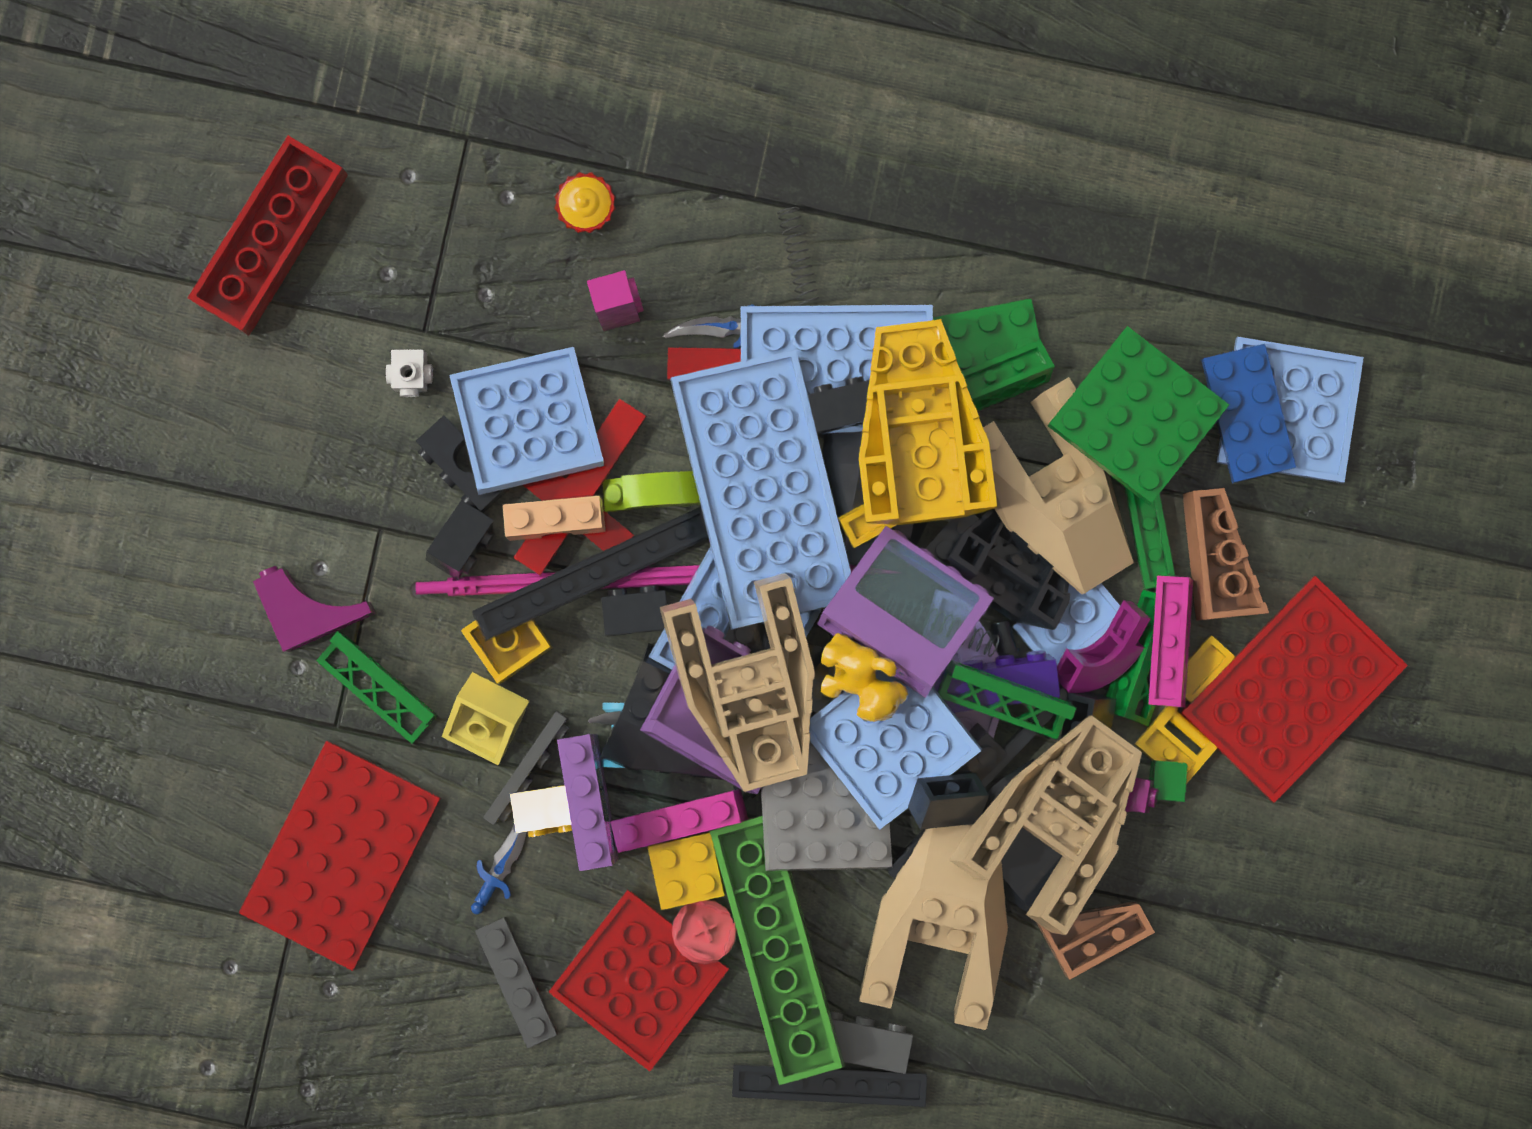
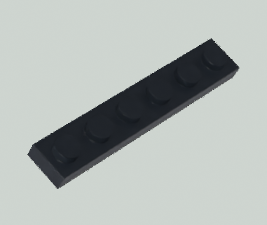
M734 1063L732 1097L926 1107L927 1073L906 1072V1074L893 1071L839 1068L779 1085L774 1065Z

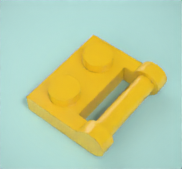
M1165 706L1159 716L1134 745L1152 761L1186 763L1188 766L1187 784L1217 747L1177 711L1178 707ZM1168 721L1173 723L1201 748L1197 755L1164 727Z

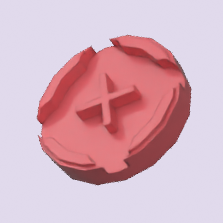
M704 900L685 905L680 909L673 921L672 936L675 946L683 956L692 962L702 964L717 962L729 953L736 940L737 929L735 922L733 923L730 917V912L726 907L713 900Z

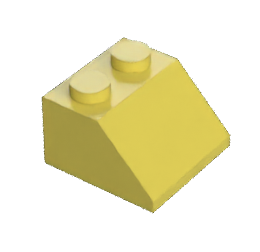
M472 672L456 697L442 737L499 765L522 721L529 700Z

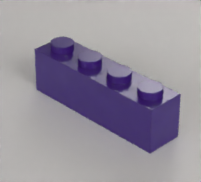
M1031 651L1026 653L1027 657L1014 659L1013 655L998 656L995 658V662L983 663L982 660L963 662V664L1057 698L1060 697L1056 659L1050 654H1046V651ZM947 667L942 672V674L940 675V677L934 685V688L937 692ZM952 677L947 690L948 693L958 696L969 691L966 682ZM985 689L976 693L981 705L989 706L999 701L995 692ZM973 696L965 698L967 700L975 702ZM943 699L954 713L973 710ZM1014 700L1012 702L1007 703L1006 705L1018 704L1022 702Z

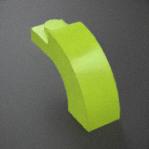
M693 471L622 476V478L607 479L603 482L605 512L652 507L701 505Z

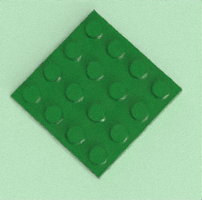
M1127 326L1051 420L1048 427L1150 506L1229 404Z

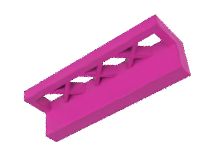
M1157 576L1149 705L1185 708L1194 582L1190 577Z

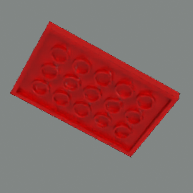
M1313 576L1180 713L1207 737L1272 803H1275L1408 665L1316 576Z
M326 741L239 914L354 971L441 797L330 741Z

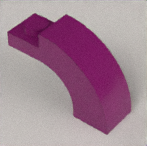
M1123 600L1110 626L1099 640L1082 649L1073 650L1066 648L1057 665L1059 683L1069 693H1085L1099 689L1117 679L1131 667L1145 648L1138 640L1150 618L1135 603Z

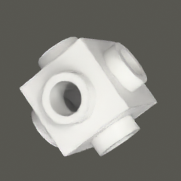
M391 350V365H386L387 384H391V388L395 392H400V397H419V392H427V384L433 381L432 364H427V353L424 350ZM409 371H413L412 375L406 378V374Z

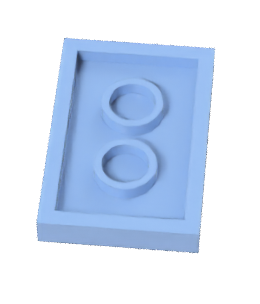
M1102 583L1083 595L1069 584V604L1056 629L1050 630L1022 623H1016L1012 628L1031 651H1046V654H1050L1056 659L1058 665L1066 648L1073 650L1082 649L1092 645L1101 638L1120 608V605Z

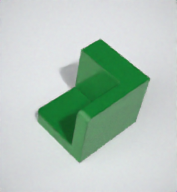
M1151 760L1149 780L1154 781L1153 788L1159 789L1158 800L1185 802L1188 767L1186 763Z

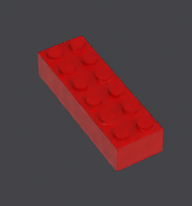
M288 135L189 294L188 299L250 336L346 180L348 174L345 170Z

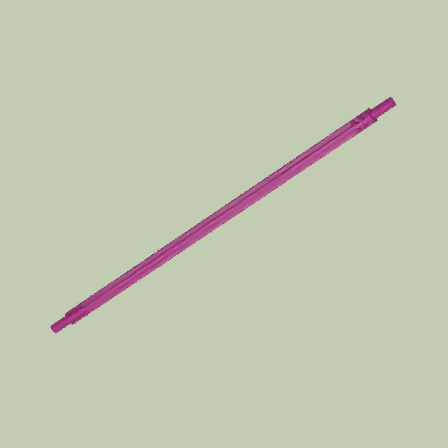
M700 565L644 568L601 589L654 585H689ZM850 566L851 573L856 566ZM869 568L864 576L896 575L902 573ZM556 572L543 573L542 576L537 573L468 576L460 577L459 580L448 577L447 581L416 582V595L448 593V596L513 593Z

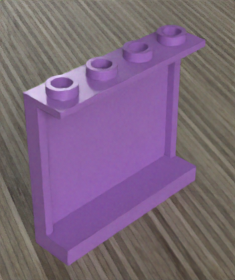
M712 626L702 628L711 665L750 654L751 650L745 645L735 641L731 644L723 639L725 634ZM674 665L640 731L743 790L687 706L676 665ZM760 788L746 792L758 794Z

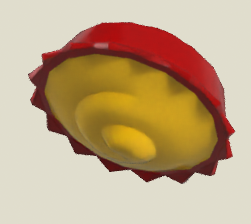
M579 172L575 176H568L565 183L559 185V192L554 196L556 200L554 209L558 212V219L564 222L567 228L574 229L578 233L584 231L591 233L595 229H602L604 224L611 220V214L615 210L614 201L616 197L612 193L611 185L607 184L603 177H596L592 172L588 174Z

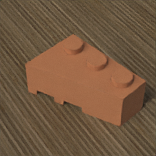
M1136 902L1081 911L1067 935L1051 933L1037 923L1062 971L1069 980L1155 933L1141 906Z

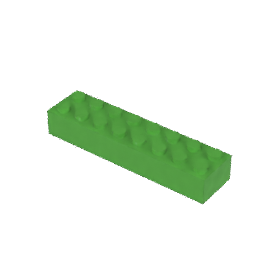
M763 816L710 831L779 1085L845 1067L791 871H766Z

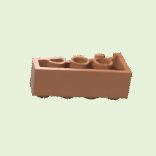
M1225 488L1198 490L1183 494L1191 577L1194 580L1193 596L1196 621L1269 613L1266 602H1263L1258 589L1260 586L1257 577L1253 575L1249 564L1247 549L1240 539L1237 530L1239 527Z

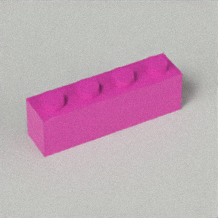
M625 270L587 281L594 309L603 331L640 321L638 313L644 311L634 277L628 279Z
M736 789L610 821L617 851L620 853L738 824L748 820L741 789Z

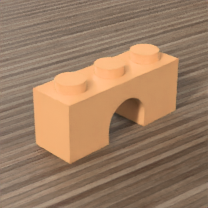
M600 496L503 505L505 537L510 541L542 538L543 535L556 533L578 535L605 532L603 500Z

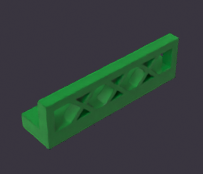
M1038 340L963 370L961 373L976 410L979 411L1048 383L1055 366L1041 340Z
M1142 590L1137 606L1150 618V621L1138 642L1145 648L1131 667L1110 683L1106 696L1117 699L1114 715L1149 726L1156 706L1149 705L1150 683L1148 684L1147 676L1151 670L1156 593ZM1143 699L1144 705L1140 716L1135 714L1138 702Z
M337 631L329 640L331 644L316 661L406 740L414 744L438 715L343 632ZM338 648L348 657V668L336 669L327 659ZM353 662L359 667L353 668ZM354 671L366 672L372 678V689L360 690L354 685ZM340 672H349V680ZM377 683L383 688H377ZM387 691L396 698V710H383L378 706L377 692ZM373 692V700H371L365 693ZM401 704L404 705L407 709H401ZM412 712L422 721L413 734L409 733L402 726L401 713ZM397 713V721L389 714Z
M954 660L949 662L938 689L942 699L1054 739H1058L1065 718L1072 720L1076 707L1066 700ZM952 677L966 682L969 687V691L958 696L947 692ZM985 689L995 692L999 701L989 706L981 705L976 693ZM973 696L975 702L967 700L965 698ZM1014 700L1020 701L1027 705L1029 712L1018 717L1012 716L1006 704ZM1002 706L1004 712H1001V711H998V710H995V709H997V708H999V707ZM1043 711L1056 714L1057 717L1052 730L1040 726L1036 714ZM1032 717L1034 723L1026 721V719Z

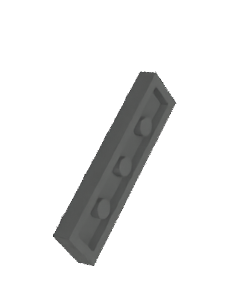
M559 711L554 713L483 818L492 825L497 824L499 820L505 823L513 812L510 794L528 790L533 782L529 776L536 767L541 770L548 761L551 753L547 750L554 740L557 742V740L563 739L570 728L565 725L569 718Z
M506 917L475 930L527 1049L558 1034Z

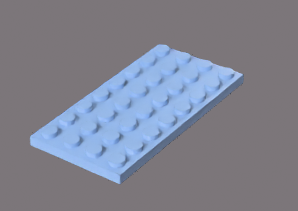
M796 349L671 377L670 381L731 630L764 622L754 581L783 573L791 577L800 613L827 607L851 574Z

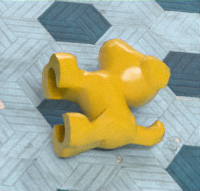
M838 632L825 646L821 663L827 667L835 666L836 671L834 677L830 675L825 676L821 685L823 695L836 698L839 697L843 690L850 694H857L860 705L857 709V716L869 722L885 721L892 718L900 704L906 701L908 690L897 681L889 682L877 679L876 670H881L890 677L895 676L897 669L895 662L888 658L879 657L876 650L861 646L848 636Z

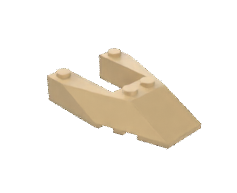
M1068 377L1030 402L1059 447L1063 457L1028 477L995 422L993 421L986 425L983 429L990 445L997 508L994 509L1010 532L1014 531L1029 544L1027 546L1036 555L1039 553L1054 566L1052 568L1083 595L1134 562L1110 475L1048 427L1051 420L1076 390Z
M785 573L754 581L770 649L711 665L694 601L688 599L660 607L687 706L744 792L807 775L810 714L812 713L813 702L812 687L815 671L792 580Z
M1092 715L1088 716L1008 783L965 834L950 861L975 879L989 880L1023 827L1062 855L1026 915L1051 933L1067 935L1118 851L1119 846L1116 844L1121 825L1125 823L1127 815L1125 808L1129 792L1133 791L1142 752Z
M974 824L926 829L911 856L905 865L902 866L893 884L881 899L861 983L859 1002L891 1009L907 940L968 954L954 1008V1023L983 1030L987 1029L1008 924L1002 862L999 863L989 880L973 878L950 861L965 834Z

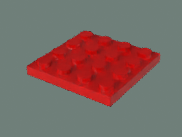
M628 889L549 990V993L650 1072L729 970V967L720 960L702 964L692 962L683 956L674 944L672 936L673 924Z

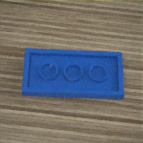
M1261 344L1203 358L1201 362L1208 388L1229 404L1217 420V425L1232 483L1296 468L1266 345Z

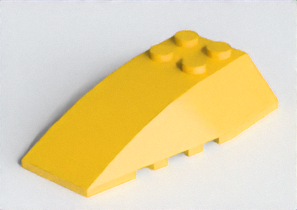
M941 319L876 327L859 452L866 523L913 524L962 518L997 508L989 440L979 419L978 412L968 391L967 384Z

